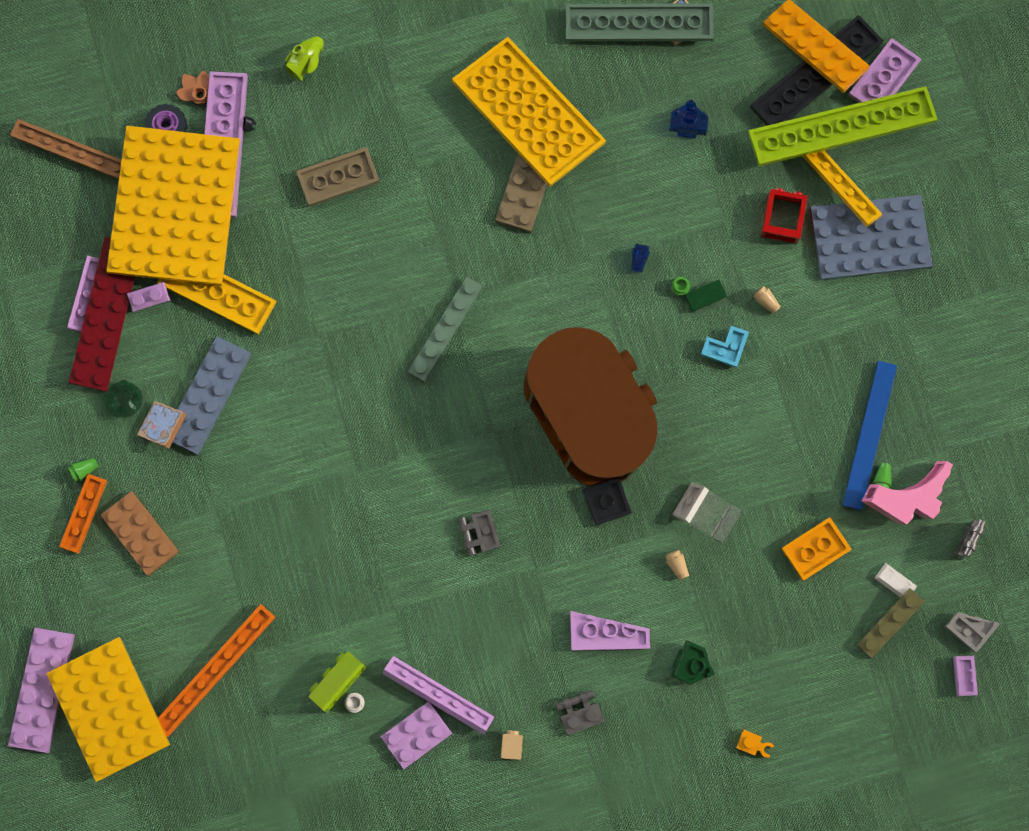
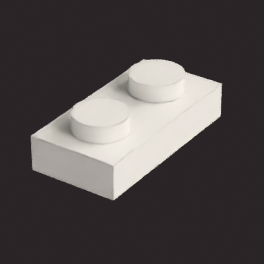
M691 482L672 515L690 523L709 490L704 486Z

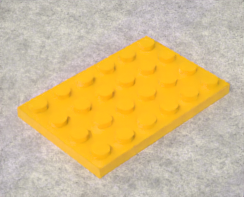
M120 637L46 673L96 782L170 746Z

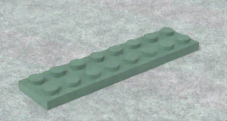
M713 3L566 4V42L713 41Z

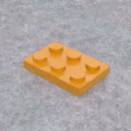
M830 517L781 548L802 581L852 550Z

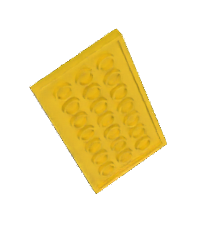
M506 37L452 78V83L549 187L606 143L602 135L509 37Z

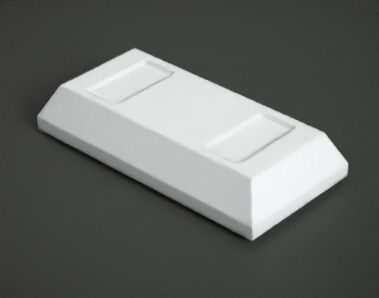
M886 563L874 578L899 597L909 588L914 591L917 585Z

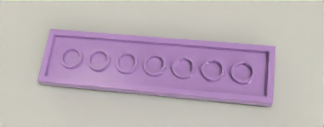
M210 71L205 135L240 138L231 218H237L248 75L247 73Z

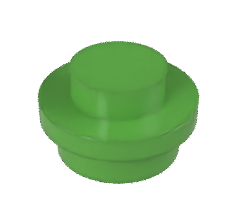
M677 277L673 280L671 289L674 294L683 296L689 292L690 283L684 277Z

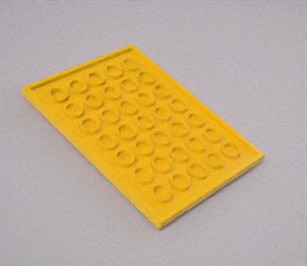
M126 126L107 273L222 286L240 138Z

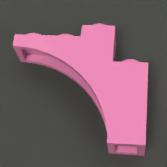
M937 461L925 478L915 485L901 490H892L881 485L870 484L862 502L897 524L908 525L914 516L913 512L924 519H934L938 515L942 504L936 498L942 492V486L950 476L953 464L948 461Z

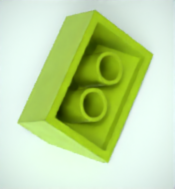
M349 651L346 654L342 652L335 660L337 664L333 669L329 667L322 675L324 679L319 684L316 682L309 690L311 694L308 697L324 712L328 713L367 668Z

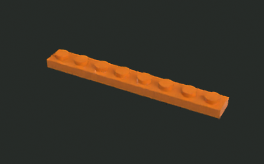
M262 604L257 607L158 717L166 737H169L276 618Z

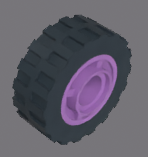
M172 104L157 105V107L151 109L145 119V128L187 132L188 130L184 113L180 111V108ZM171 124L169 127L163 128V125Z

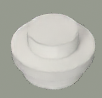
M351 693L345 699V707L352 713H357L364 707V698L358 693Z

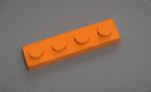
M90 474L87 475L60 543V548L80 553L107 480Z

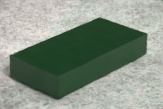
M719 279L684 295L692 313L727 297Z

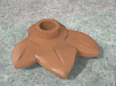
M202 71L197 78L183 74V88L176 91L178 97L183 101H193L199 105L206 103L208 100L209 75L205 71ZM199 94H203L202 98H197Z

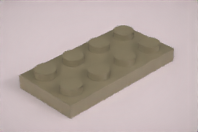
M367 147L296 171L309 207L380 183Z
M519 154L517 155L495 222L531 233L547 184Z

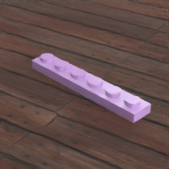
M394 656L382 673L483 735L494 719V716Z

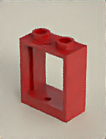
M781 188L770 189L767 196L760 237L797 244L801 237L808 196L800 192H785ZM774 199L800 204L796 230L769 225Z

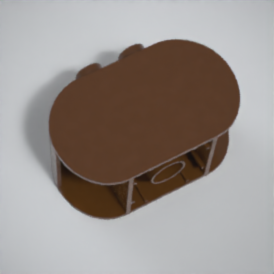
M574 327L551 334L535 349L524 378V396L564 467L574 479L589 486H594L617 477L622 482L636 472L654 448L657 438V420L652 406L657 404V400L648 384L645 383L638 386L632 372L637 370V366L626 349L619 353L615 345L601 333L587 328Z

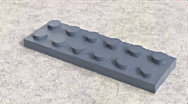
M216 337L178 408L179 411L187 415L172 443L199 455L251 356V352Z

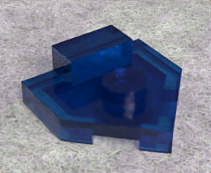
M692 99L679 109L677 108L671 112L669 131L678 132L677 136L696 139L697 135L706 136L708 116L701 112Z

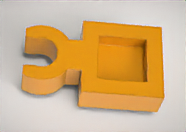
M742 730L736 749L754 756L759 751L761 756L770 758V755L764 752V748L766 746L773 748L774 745L769 742L760 743L761 736Z

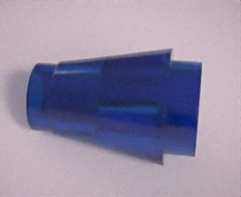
M635 244L634 248H632V271L642 273L650 255L649 246Z

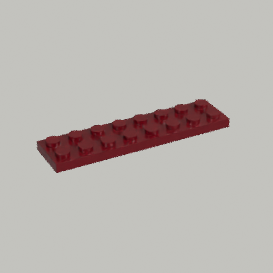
M104 237L69 379V384L107 392L129 303L127 293L132 291L135 276L107 273L111 238Z

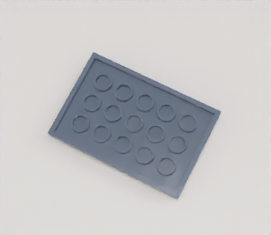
M921 195L870 200L882 213V216L868 227L859 220L845 203L810 207L820 280L932 268L933 264Z

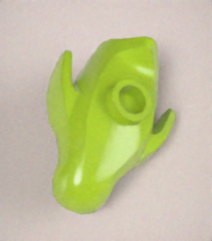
M314 36L296 45L285 59L287 63L285 69L293 78L302 81L306 73L310 74L315 71L318 66L320 51L323 52L324 50L323 39Z

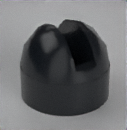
M244 116L243 131H253L255 128L252 125H256V121L251 117Z

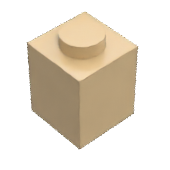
M507 730V734H503L501 758L521 760L523 735H519V731Z

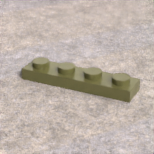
M909 588L856 645L870 658H873L925 601Z

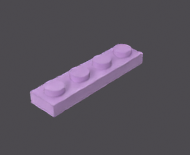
M87 255L67 329L80 333L82 331L99 262L98 258Z

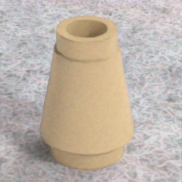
M762 286L753 295L756 299L755 302L772 314L781 307L769 288L766 289Z
M680 550L673 551L665 556L667 559L666 563L679 580L689 576L684 555Z

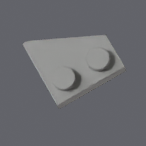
M957 612L946 624L945 628L971 651L977 653L1000 624Z

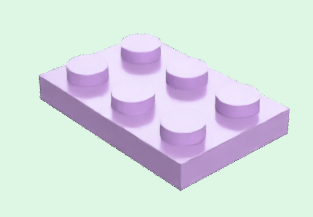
M427 702L382 735L381 738L402 768L405 769L452 733L431 703Z

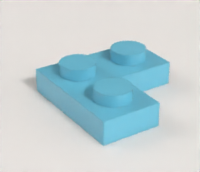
M731 326L725 343L707 337L700 356L737 368L749 332Z

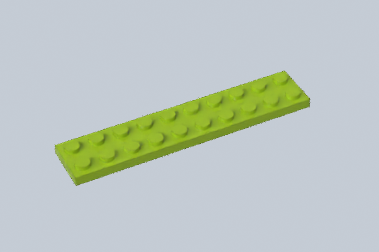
M925 86L748 131V135L758 167L936 123L938 119Z

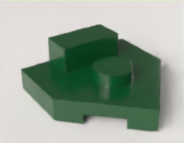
M686 640L683 648L679 649L672 666L674 670L671 677L691 685L706 677L715 675L709 663L706 649Z

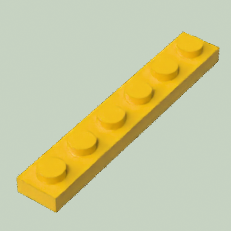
M825 150L802 156L866 227L882 216L877 207Z

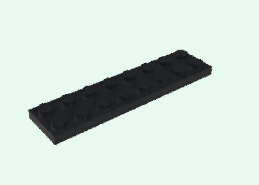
M857 15L834 35L862 60L883 43V39L860 15ZM802 61L753 102L750 108L767 126L792 120L833 84L807 62Z

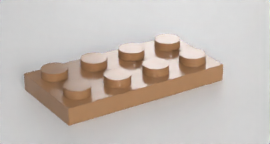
M131 491L101 514L102 518L147 576H150L179 553V550L134 492Z

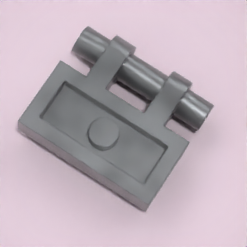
M490 510L471 515L473 523L467 524L466 517L458 519L460 524L459 531L463 534L464 548L468 551L469 557L476 555L475 547L477 546L481 547L482 553L501 548ZM475 529L478 539L472 541L470 530Z
M979 519L978 521L973 520L969 522L954 557L960 560L966 557L970 558L972 552L977 548L976 543L979 537L985 531L983 529L986 524L985 521Z
M593 690L588 692L582 691L575 697H566L562 699V702L556 703L558 711L563 709L567 711V715L561 716L567 736L605 722L598 703L589 704L588 700L595 698ZM582 702L584 708L573 712L572 706Z

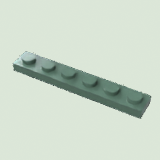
M468 277L465 278L408 371L410 375L425 383L481 292L482 285Z

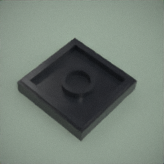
M619 477L583 489L595 526L632 514Z

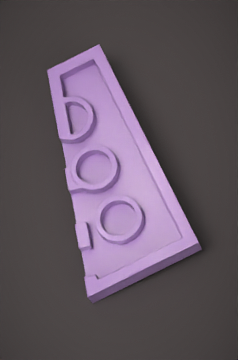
M570 611L571 651L650 649L649 628Z

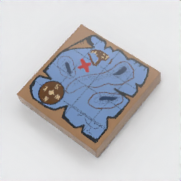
M154 401L137 435L169 449L187 414Z

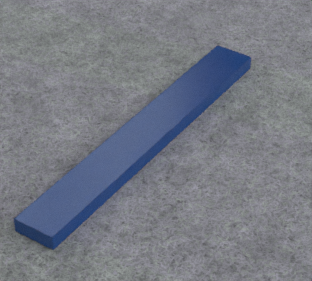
M883 361L877 362L842 503L843 507L858 511L862 510V499L867 491L897 365Z

